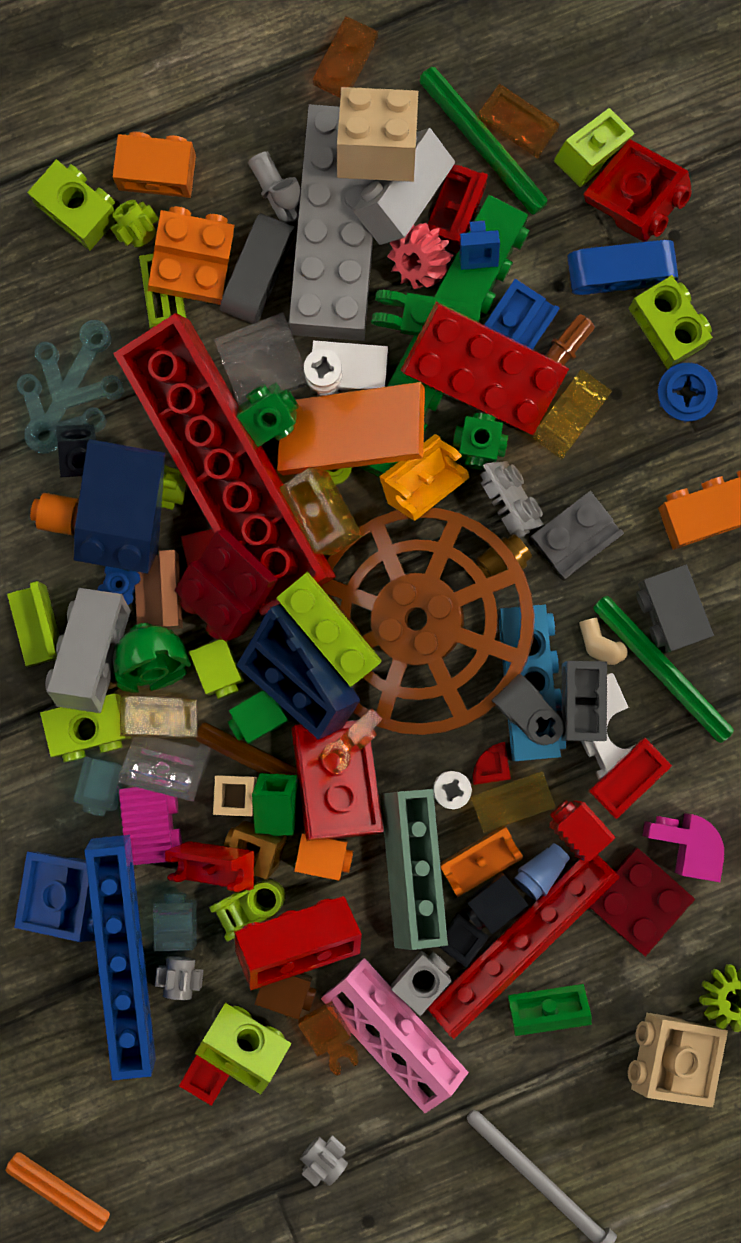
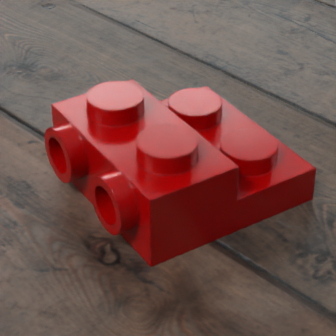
M629 139L583 195L586 203L614 218L618 228L642 242H647L652 235L658 237L664 232L669 220L667 216L675 207L681 209L688 203L692 190L688 170Z

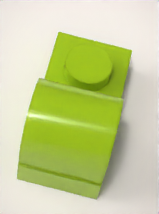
M608 108L564 142L554 159V163L579 187H582L595 176L609 157L619 151L629 139H632L635 133Z

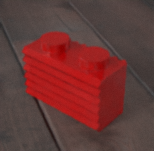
M564 800L549 814L553 818L549 823V828L554 829V834L559 835V839L565 841L564 845L570 847V851L575 853V857L583 861H591L616 838L585 802L577 800L568 802Z

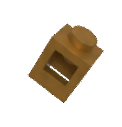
M244 820L236 828L232 827L229 830L224 846L254 851V875L267 880L279 867L288 835L273 836L271 834L255 833L254 824ZM253 844L260 846V849L255 848Z

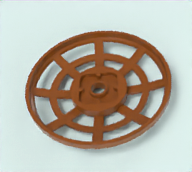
M431 508L419 518H434L448 521L438 542L414 539L392 544L386 524L410 519L400 511L395 510L376 517L355 529L337 546L327 561L333 570L344 553L361 537L372 532L378 552L371 555L360 565L351 577L348 585L331 580L321 586L326 594L342 599L340 607L349 619L351 617L352 604L372 610V631L362 637L371 648L379 645L389 657L393 658L386 680L379 677L373 671H370L363 677L373 687L382 691L376 713L363 707L360 703H358L353 712L360 718L380 728L398 733L418 735L444 733L469 725L489 713L496 705L491 700L518 674L522 673L528 661L534 638L535 613L532 593L526 575L515 555L497 535L481 523L457 512ZM462 527L474 532L486 541L503 559L508 570L486 578L473 560L460 550L453 548ZM411 551L433 552L425 574H405L397 555ZM448 558L462 566L473 578L475 584L455 592L448 584L440 580ZM383 562L391 581L383 587L378 596L359 590L360 584L368 573ZM514 584L519 594L521 608V630L517 648L495 640L498 614L493 593ZM480 598L483 599L485 610V629L483 635L463 628L464 612L462 606ZM415 609H423L427 614V623L420 630H412L408 625V616ZM457 643L476 649L477 652L469 664L452 678L443 658L455 648ZM489 655L511 662L506 675L496 688L479 704L467 710L457 689L465 685L477 674ZM407 665H428L437 685L425 688L402 687L401 683ZM443 696L453 717L442 721L427 723L400 722L390 719L397 697L425 700Z

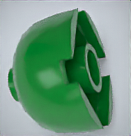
M140 623L133 626L115 645L112 655L113 674L116 685L122 691L139 693L137 686L149 685L150 690L153 691L172 685L187 674L185 666H191L182 640L171 629L151 625L150 623Z

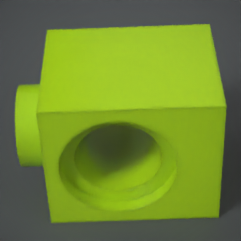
M217 640L189 652L206 695L216 694L217 699H221L238 692L237 685L245 682L240 669L236 666L237 661L229 641Z

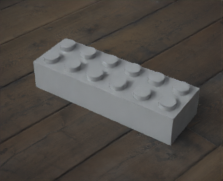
M309 104L289 318L291 335L365 341L374 237L353 210L362 198L360 196L362 190L374 180L337 178V137L340 107Z

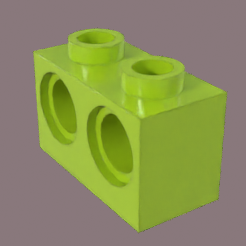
M673 275L635 297L628 308L667 369L705 348L713 338L710 334L712 332L710 323L703 314H697L690 303L691 295L683 283H677ZM664 299L668 301L672 311H660L655 305V300ZM680 329L687 331L691 336V343L685 344L678 341L675 331Z

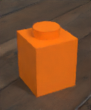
M303 832L294 872L340 881L342 872H350L354 851L346 849L348 840L335 838L306 841V834Z

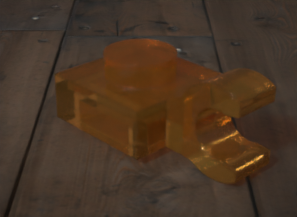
M371 708L337 741L328 744L320 752L319 757L323 759L329 753H336L340 758V764L335 767L333 772L335 774L341 773L351 762V748L354 745L360 750L364 748L377 735L373 728L382 719Z

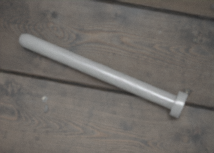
M472 1110L468 1114V1123L593 1243L615 1242L617 1238L616 1233L609 1227L603 1230L479 1111Z

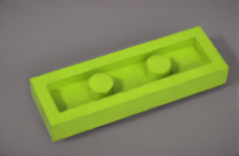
M308 571L276 597L350 687L381 663L382 660Z

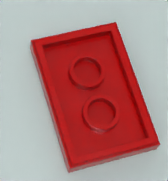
M347 721L342 729L319 740L303 725H294L291 729L306 841L376 835L384 832L368 721Z

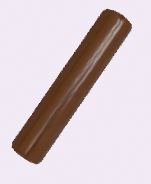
M202 723L196 732V741L259 773L298 776L297 768L242 740L238 741L236 737L208 723Z

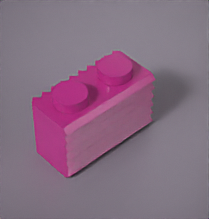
M169 783L119 789L123 835H130L133 864L167 862L165 861V850L182 844L180 829H174L172 814L178 813L176 790L170 791Z

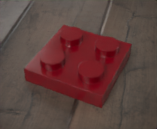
M635 847L615 870L620 878L590 908L646 957L695 901V898L639 848Z

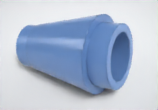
M553 843L549 848H546L518 869L519 874L514 878V881L529 897L537 900L541 895L546 896L565 864L570 860V857L560 846Z

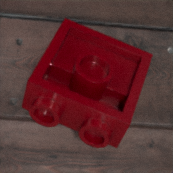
M223 529L216 531L200 560L189 564L174 591L182 598L180 605L185 611L191 614H198L207 623L206 631L210 636L226 642L246 632L278 579L228 530Z

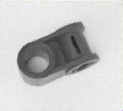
M518 674L491 700L514 725H517L531 741L538 745L553 744L563 734L564 726L560 716L549 706L538 690L521 674ZM538 718L542 721L552 720L554 724L550 727L553 732L551 737L547 734L539 737L536 734L539 728L536 723Z

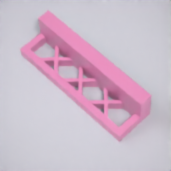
M365 958L358 962L339 983L327 991L321 998L424 1113H427L451 1097L469 1073L412 1009L391 990V986ZM343 992L353 1003L354 1009L346 1007L337 995ZM366 1024L373 1025L379 1031L380 1037L373 1036L366 1029ZM392 1053L399 1054L406 1061V1066L398 1064L392 1057ZM418 1082L427 1084L435 1094L429 1098L418 1086Z

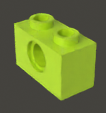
M56 159L27 193L36 207L91 251L116 222L113 217L115 201L103 189L98 187L94 191L85 183L87 178L75 166L70 164L66 168ZM76 197L84 198L82 205L78 208H68V204L72 199Z
M119 694L106 695L101 713L63 707L40 712L50 756H62L64 763L85 758V750L99 747L100 753L123 748L122 741L131 739L122 698ZM89 718L94 722L96 731L91 739L84 740L79 734V725L83 720Z
M225 1002L195 1054L261 1095L273 1078L292 1043L284 1039V1035L276 1028L263 1026L253 1020L250 1013L239 1006H231ZM237 1040H247L252 1045L253 1051L247 1052L242 1050Z

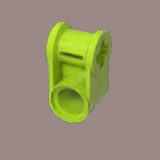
M265 879L254 884V889L235 892L213 904L209 909L211 913L216 912L226 931L224 938L228 942L235 938L234 931L241 930L249 923H260L277 913L285 902V891L279 882ZM266 888L273 891L276 896L274 907L265 908L259 904L257 893L260 889Z

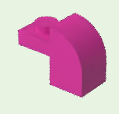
M684 813L682 828L678 827V819L656 816L655 823L645 821L643 837L679 843L676 874L714 882L721 881L724 845L720 834L710 822L702 817Z

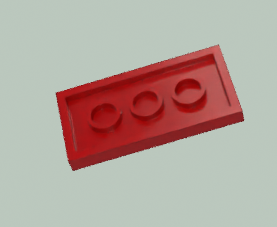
M436 301L401 371L422 383L534 435L569 368Z

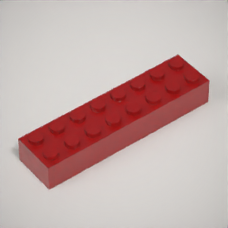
M175 313L114 352L115 358L214 533L223 529L228 530L278 579L259 609L261 616H266L270 607L281 604L276 597L307 571L320 587L336 578L262 446L257 447L237 418L239 406L190 320Z

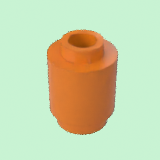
M42 493L40 499H34L32 503L31 521H36V528L38 530L73 536L75 534L79 499Z

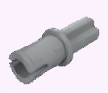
M265 151L255 155L248 161V165L263 190L261 192L262 197L268 198L279 221L289 225L296 222L299 218L298 208L286 210L278 207L269 192L272 185L283 180L269 152Z

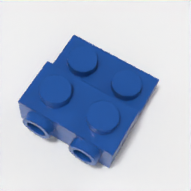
M27 852L14 928L77 942L95 941L86 860L66 858L41 852Z

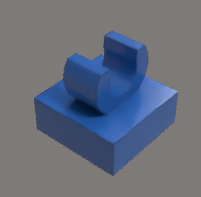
M485 221L469 222L470 233H460L459 258L461 270L498 267L500 249L498 230L486 231Z

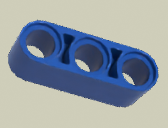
M671 240L586 248L573 251L567 255L571 289L575 295L650 288L673 275L676 281L679 280L674 242Z

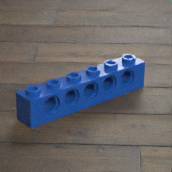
M130 835L92 838L85 849V859L112 1081L151 1077L156 1054Z

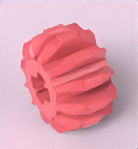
M420 223L417 226L413 225L405 238L390 242L393 249L387 257L395 262L391 272L399 271L402 275L401 284L410 281L413 289L423 286L428 288L437 284L439 279L447 274L449 270L447 263L451 261L453 255L445 250L450 240L441 241L439 238L440 228L430 231L427 223Z

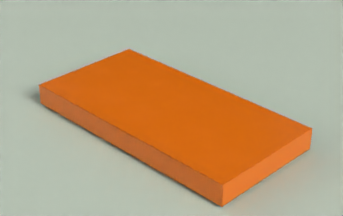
M421 382L296 399L299 406L296 409V424L293 425L294 430L289 435L279 440L277 471L284 476L423 459L425 387Z

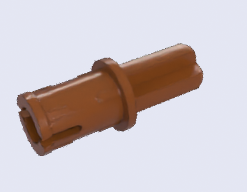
M582 314L577 315L558 339L553 338L551 341L552 347L545 356L563 365L569 359L574 360L576 358L575 352L595 328L592 321Z

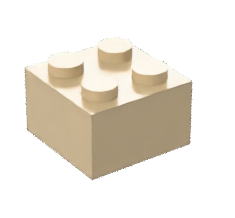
M341 87L337 137V178L414 182L418 91Z

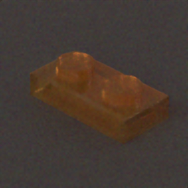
M345 16L313 78V85L341 98V87L353 88L378 39V31Z
M500 83L478 113V118L537 159L557 133L560 123Z

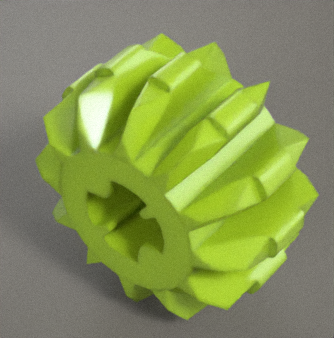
M726 964L725 976L719 970L713 969L711 974L716 981L713 984L705 980L702 982L701 986L710 991V994L700 996L699 1001L703 1005H710L704 1012V1015L709 1020L717 1018L716 1026L724 1030L730 1023L734 1032H740L741 968L736 972L732 964ZM729 992L740 996L737 1004L734 1002L730 1003L726 999Z

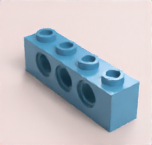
M546 604L534 605V638L538 642L539 649L535 655L528 657L521 675L525 676L527 673L539 675L542 680V688L539 693L555 712L562 711L560 688L554 689L553 674L559 673L557 651L550 650L549 636H555L553 613H547ZM500 608L498 611L500 642L517 648L521 630V608ZM502 659L503 675L505 676L511 662ZM508 719L512 761L561 757L560 749H566V741H561V737L558 741L549 745L534 743L517 725H514ZM546 720L545 727L540 732H536L539 737L545 734L549 737L553 735L550 729L554 724L552 720Z

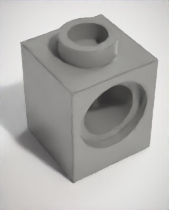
M421 950L393 981L391 990L421 1016L451 982L450 975L446 973L450 966L435 952L428 956ZM427 970L434 975V982L429 988L419 989L413 984V977L418 971Z

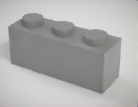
M431 128L416 132L414 182L374 180L360 193L362 198L353 212L379 245L406 237L455 164L454 159Z
M78 588L75 601H71L68 606V624L65 633L60 635L57 641V659L54 669L49 670L45 682L46 692L57 707L101 713L113 673L112 655L114 647L124 635L131 612L122 594Z

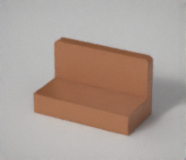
M175 550L159 551V555H156L149 573L138 572L141 580L135 585L137 624L150 623L151 625H158L168 629H183L181 597L174 591L180 581L179 554Z

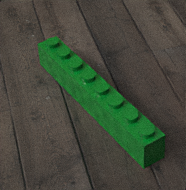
M488 195L475 221H485L486 231L498 230L500 239L498 267L461 270L459 249L435 297L482 305L481 312L487 314L496 297V294L491 292L496 281L504 282L513 265V262L508 260L513 249L521 250L530 230L525 228L528 214ZM418 336L412 338L388 386L420 382L401 371ZM422 383L425 387V418L429 409L434 412L437 410L445 393ZM424 423V433L428 426L426 423ZM398 462L358 467L380 478L383 473Z

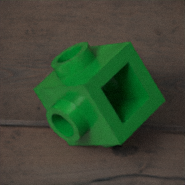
M277 382L269 387H266L265 384L256 387L246 395L248 400L238 407L237 418L257 447L273 437L278 441L289 435L294 430L293 425L296 424L297 418L296 409L299 408L291 392L288 389L282 391Z
M474 413L473 417L466 416L463 427L456 426L452 447L459 449V453L462 455L457 462L465 463L464 466L468 468L486 470L483 466L485 463L496 462L497 456L504 457L508 435L501 434L503 423L496 422L495 416L484 413ZM474 435L488 437V441L480 444L476 442Z

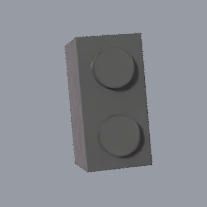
M687 564L645 579L638 584L640 591L636 592L638 603L644 613L649 612L654 625L649 628L652 640L657 648L662 647L664 654L714 636Z

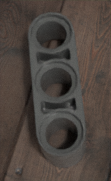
M262 213L257 216L222 297L221 312L253 325L258 323L293 242L296 227Z

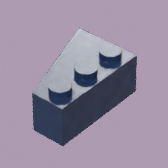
M281 604L270 607L236 666L319 740L342 729L357 707L360 699L354 689L348 685Z

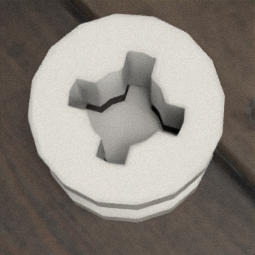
M317 349L306 357L304 374L307 384L319 393L331 392L340 385L342 380V364L339 357L333 351Z
M443 772L436 778L433 784L434 798L447 809L461 808L471 798L472 788L470 781L460 772Z

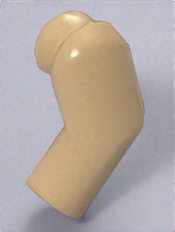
M597 617L579 622L586 651L591 657L599 661H607V665H616L625 660L628 653L625 644L603 637Z

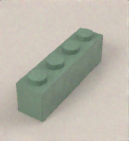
M433 789L381 794L394 948L416 950L448 946Z

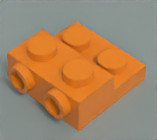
M170 207L169 212L161 210L148 291L221 305L235 225L228 224L227 218L218 214H208L203 219L191 216V212L183 207Z

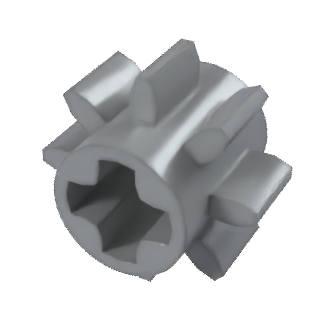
M168 956L166 966L159 965L156 968L155 987H163L164 998L190 1000L192 999V990L200 991V988H202L203 969H195L196 959Z
M333 1135L327 1142L320 1136L316 1137L300 1157V1160L305 1164V1167L302 1169V1175L315 1187L321 1180L328 1186L332 1185L348 1165V1162L342 1158L346 1147Z

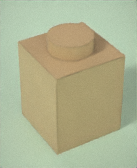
M215 776L213 815L253 816L252 793L257 777Z

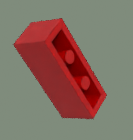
M345 896L336 899H323L314 906L299 911H286L277 918L262 923H249L241 930L234 931L235 952L250 991L358 955L361 948L362 934Z

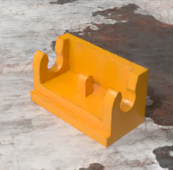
M434 434L423 444V459L399 461L380 476L387 503L413 521H416L469 479L468 470L455 462L462 455L457 449L442 441L440 436Z

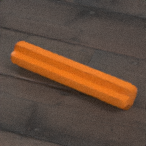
M17 1152L7 1164L5 1170L9 1175L94 1232H100L109 1219V1211L21 1152Z

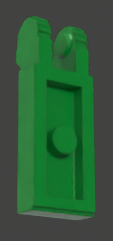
M383 289L377 290L375 300L384 305L403 307V318L379 312L373 313L371 323L378 327L401 330L400 333L418 336L436 301L477 322L480 319L482 305L413 293L405 295L401 292Z

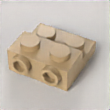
M646 1012L645 1022H640L636 1029V1040L640 1045L637 1060H633L628 1068V1078L630 1083H632L631 1090L646 1098L713 1107L728 1030H722L717 1026L688 1022L677 1017Z

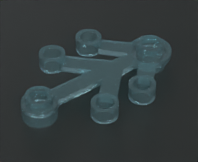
M90 320L81 327L79 337L83 346L64 381L57 364L59 360L57 348L50 342H41L36 346L35 357L42 364L53 400L46 414L39 398L42 390L41 382L32 374L22 375L18 379L17 389L24 396L31 421L25 428V441L35 452L45 454L57 449L56 426L89 424L88 419L93 414H99L101 417L100 422L94 426L95 432L103 430L106 426V416L98 408H89L82 416L60 421L66 409L103 397L115 400L122 396L124 385L114 375L105 376L101 382L78 388L97 352L105 351L111 343V333L103 322ZM96 333L103 334V340L99 344L91 343V337ZM52 349L53 355L50 359L44 360L41 358L43 350ZM27 381H35V388L31 392L24 391V384ZM110 382L118 383V389L114 393L106 392V386ZM45 429L49 430L50 438L47 441H39V433Z

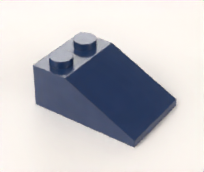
M89 439L75 523L74 561L149 573L159 550L165 466L164 452Z

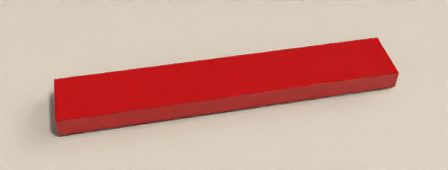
M599 855L595 856L591 861L580 859L551 887L546 896L542 895L439 995L427 1010L448 1035L455 1039L620 878L618 874Z

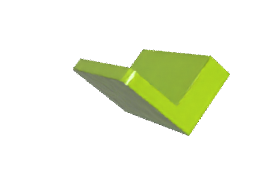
M36 581L30 583V588L8 593L7 596L25 666L31 667L56 660V646L60 636L47 586Z

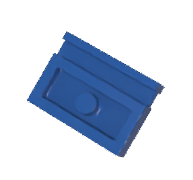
M514 279L484 325L534 349L560 308L556 305L553 306L546 301V298L517 279Z

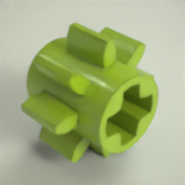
M129 200L121 204L113 212V217L117 223L111 226L110 229L119 242H124L126 246L131 243L134 247H141L150 242L156 235L153 224L159 218L150 205L146 206L144 202L138 204L136 200Z

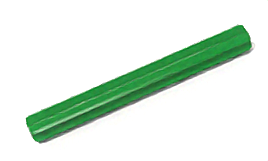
M432 66L424 71L420 76V84L527 210L533 215L540 212L547 204L546 196L437 68Z
M609 596L602 597L594 605L593 609L716 741L722 743L733 734V727Z

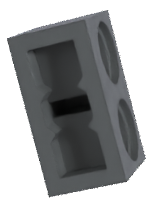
M566 661L562 663V721L564 729L561 741H607V661Z

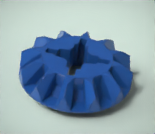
M680 363L664 373L659 382L657 393L660 407L668 413L669 417L686 423L702 419L713 409L717 400L718 389L714 377L707 369L695 363ZM688 379L690 391L696 392L698 396H693L689 400L687 407H685L683 396L672 392L681 390Z

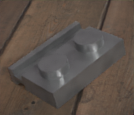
M589 491L530 538L564 580L622 536L624 532L613 522V518L594 494Z

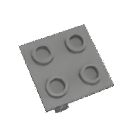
M507 461L485 463L483 466L486 471L480 474L483 479L481 485L490 499L500 494V497L492 502L493 506L503 501L506 504L497 513L500 516L510 511L508 515L501 518L509 534H515L522 538L530 533L529 530L544 526L540 519L543 515L541 508L533 497H527L521 486L524 484V480L519 470L513 464L509 465Z

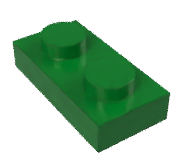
M584 984L508 995L515 1036L592 1025V1016Z

